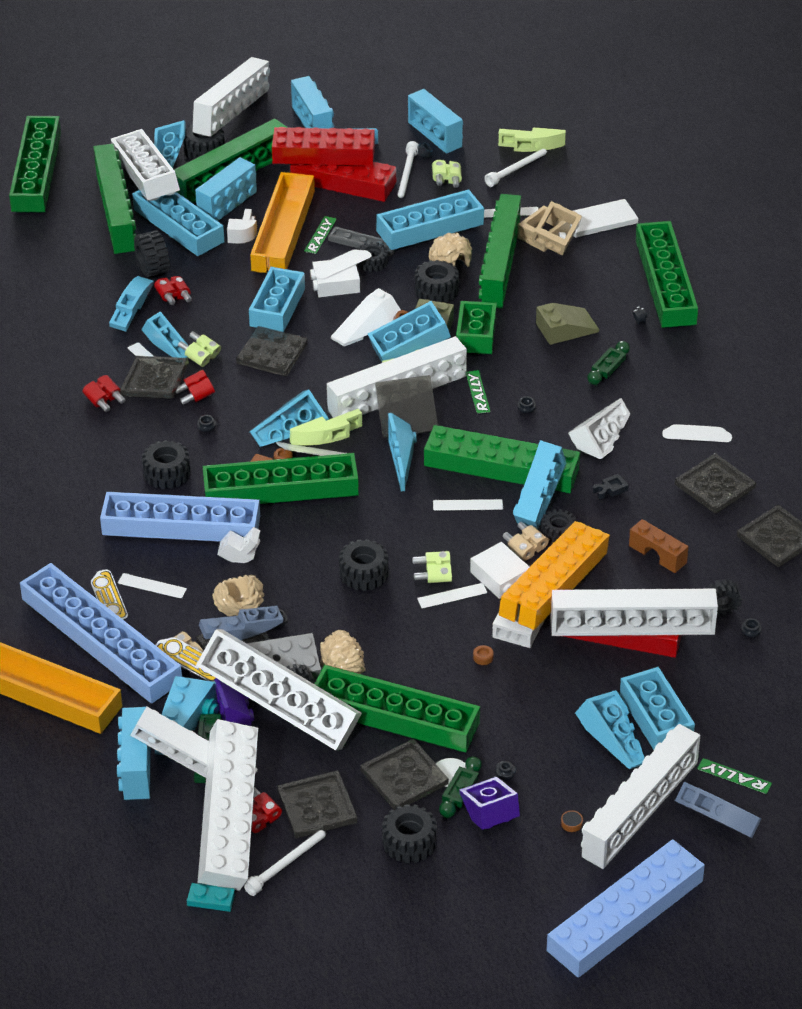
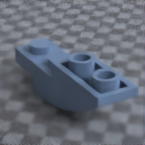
M277 606L241 609L238 616L201 619L199 627L205 639H211L215 630L221 629L242 640L276 627L283 622V617Z
M686 782L683 783L675 799L676 802L750 838L753 837L761 821V818Z

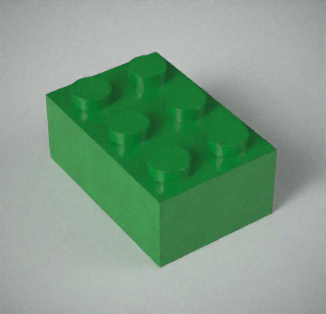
M461 301L456 337L467 349L466 353L492 354L496 324V303Z

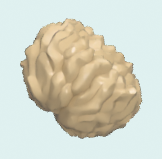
M447 233L443 237L439 236L434 240L430 248L429 259L432 261H447V263H452L453 266H455V261L460 259L469 267L472 255L471 243H469L467 238L461 237L458 233Z
M244 575L243 577L239 576L238 579L230 578L228 581L224 580L214 589L212 595L214 605L227 616H238L241 609L258 608L264 601L263 584L254 575Z
M337 630L332 632V635H329L325 638L324 642L320 643L322 656L320 664L322 668L324 665L358 674L365 671L364 652L361 650L359 643L356 642V639L351 637L346 631Z

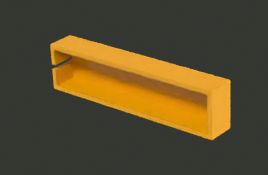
M280 173L250 254L251 271L267 273L271 267L288 268L315 192L313 175Z
M575 521L501 596L499 616L515 622L518 605L520 604L518 624L535 630L551 613L552 590H573L607 554L610 535Z
M0 642V694L100 734L122 708L120 689Z

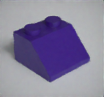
M215 678L216 695L222 720L252 726L251 721H254L252 709L247 708L249 706L248 697Z
M498 777L459 790L471 820L482 830L492 828L494 825L502 822H509L513 818L520 816L518 794Z

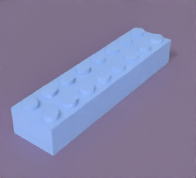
M106 492L100 517L102 535L221 541L231 530L245 537L253 527L257 529L259 527L260 502L253 499Z
M672 839L547 934V952L579 978L703 881L705 865Z

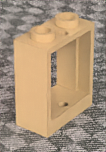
M551 201L536 227L531 241L563 255L580 224L582 216ZM550 214L572 224L565 239L542 229Z
M542 206L518 224V239L543 252L548 248L531 240L536 229L535 227L538 226L548 208L546 206ZM551 214L549 215L546 223L554 226L549 232L557 236L559 232H565L567 235L570 230V223Z

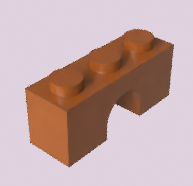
M643 519L630 529L629 546L643 555L653 548L660 557V565L674 573L687 563L689 546Z

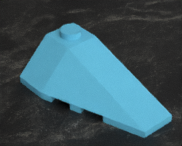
M185 120L155 128L154 145L172 168L185 137Z
M308 389L291 399L249 432L261 447L290 438L291 428L323 417L326 421L330 419Z
M388 413V442L400 489L405 491L414 443L417 442L416 433L412 432L409 423L393 413Z
M615 690L586 699L575 712L584 728L628 769L641 766L644 755L639 741L634 737L633 730L635 728L633 723L629 722L627 716L629 714L628 708L618 692Z

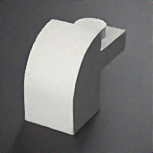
M245 209L243 219H229L227 227L228 243H246L256 237L257 221L255 216H252V209Z
M253 527L245 537L230 530L220 541L217 555L231 562L246 563L254 559L256 548L260 543V530Z

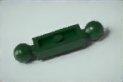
M620 341L615 349L610 347L592 366V371L587 377L588 382L592 385H597L601 382L602 377L607 379L626 359V354L630 350L629 344L625 341Z
M469 757L465 762V768L459 766L442 795L443 803L439 806V812L444 818L453 817L456 813V806L463 807L464 802L459 790L476 784L479 779L478 772L482 767L479 758Z

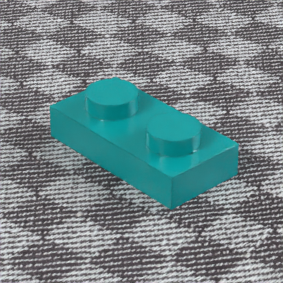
M192 883L187 898V906L230 912L235 897V889Z

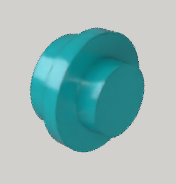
M206 699L202 707V714H217L219 711L217 699Z

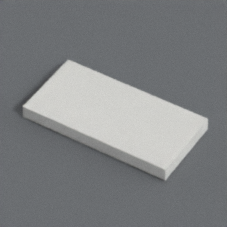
M625 199L574 210L582 216L574 237L637 224L638 217Z

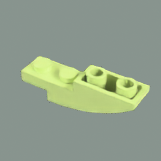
M533 128L532 131L499 129L498 146L514 147V151L533 152L541 149L550 150L565 146L566 130Z
M356 409L327 421L320 417L291 428L290 443L291 445H320L348 438L351 430L362 427V412Z

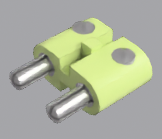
M436 160L432 163L433 179L437 182L438 186H441L446 179L448 183L453 184L454 188L459 187L462 176L461 165L458 162L449 161V164H446L444 160Z
M194 331L190 333V337L196 340V343L193 342L189 346L182 341L178 343V346L185 351V356L201 367L209 363L210 359L215 358L221 350L219 344L206 335L199 336Z
M449 551L426 552L424 557L412 558L413 564L426 563L427 572L414 573L415 580L427 579L428 583L452 582Z

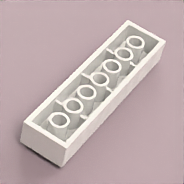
M251 57L196 99L193 110V132L211 137L266 93L269 89V61Z
M142 129L111 139L114 149L118 150L121 165L147 201H154L159 199L160 196L172 195L180 190L175 171Z
M455 336L327 383L328 412L335 418L359 409L363 415L466 377L467 349Z
M716 589L552 590V636L715 635L718 608Z
M215 630L196 664L197 667L334 750L343 748L362 714L225 630Z
M217 719L210 731L198 883L240 891L248 879L258 728Z
M678 724L674 730L671 729L667 733L664 741L656 745L654 752L644 758L642 765L638 769L635 768L626 782H622L616 794L608 798L606 805L596 811L594 818L590 822L588 821L584 824L582 828L583 840L581 842L582 857L602 869L606 867L697 764L700 743L699 734L681 724Z

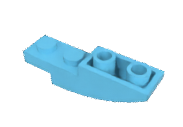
M137 276L129 283L116 303V310L109 322L110 327L127 331L137 310L141 309L154 284L153 280Z

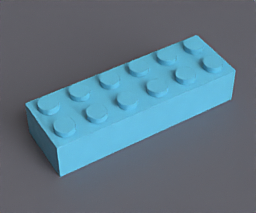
M140 190L132 193L134 210L196 256L224 242L223 225L177 192L172 195L160 196L159 199L154 201H147Z
M465 190L377 214L376 231L387 246L394 250L444 236L447 233L460 232L483 225L484 207L470 190Z

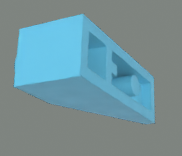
M159 312L147 319L142 331L150 341L177 361L181 362L186 359L185 351L178 346V343L180 341L185 344L187 343L165 316Z

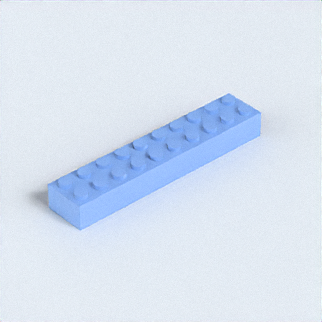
M52 563L20 582L22 600L151 704L170 691L175 676L182 677L180 664Z

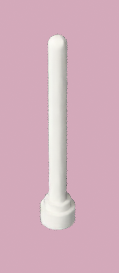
M414 141L408 142L406 146L407 159L398 191L399 198H403L405 195L413 159L418 154L417 146L419 144Z
M541 149L498 173L490 172L485 175L486 184L489 187L495 186L502 177L546 155V149Z
M319 830L261 875L249 877L244 884L245 890L251 896H255L262 890L263 883L322 840L326 835L325 831Z

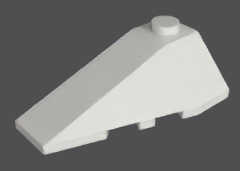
M378 288L361 302L333 333L331 339L343 346L363 340L364 336L368 335V333L393 321L395 314L401 309L392 295Z
M620 398L569 432L571 440L578 450L601 459L613 450V444L618 440V434L624 428L630 413L622 398Z

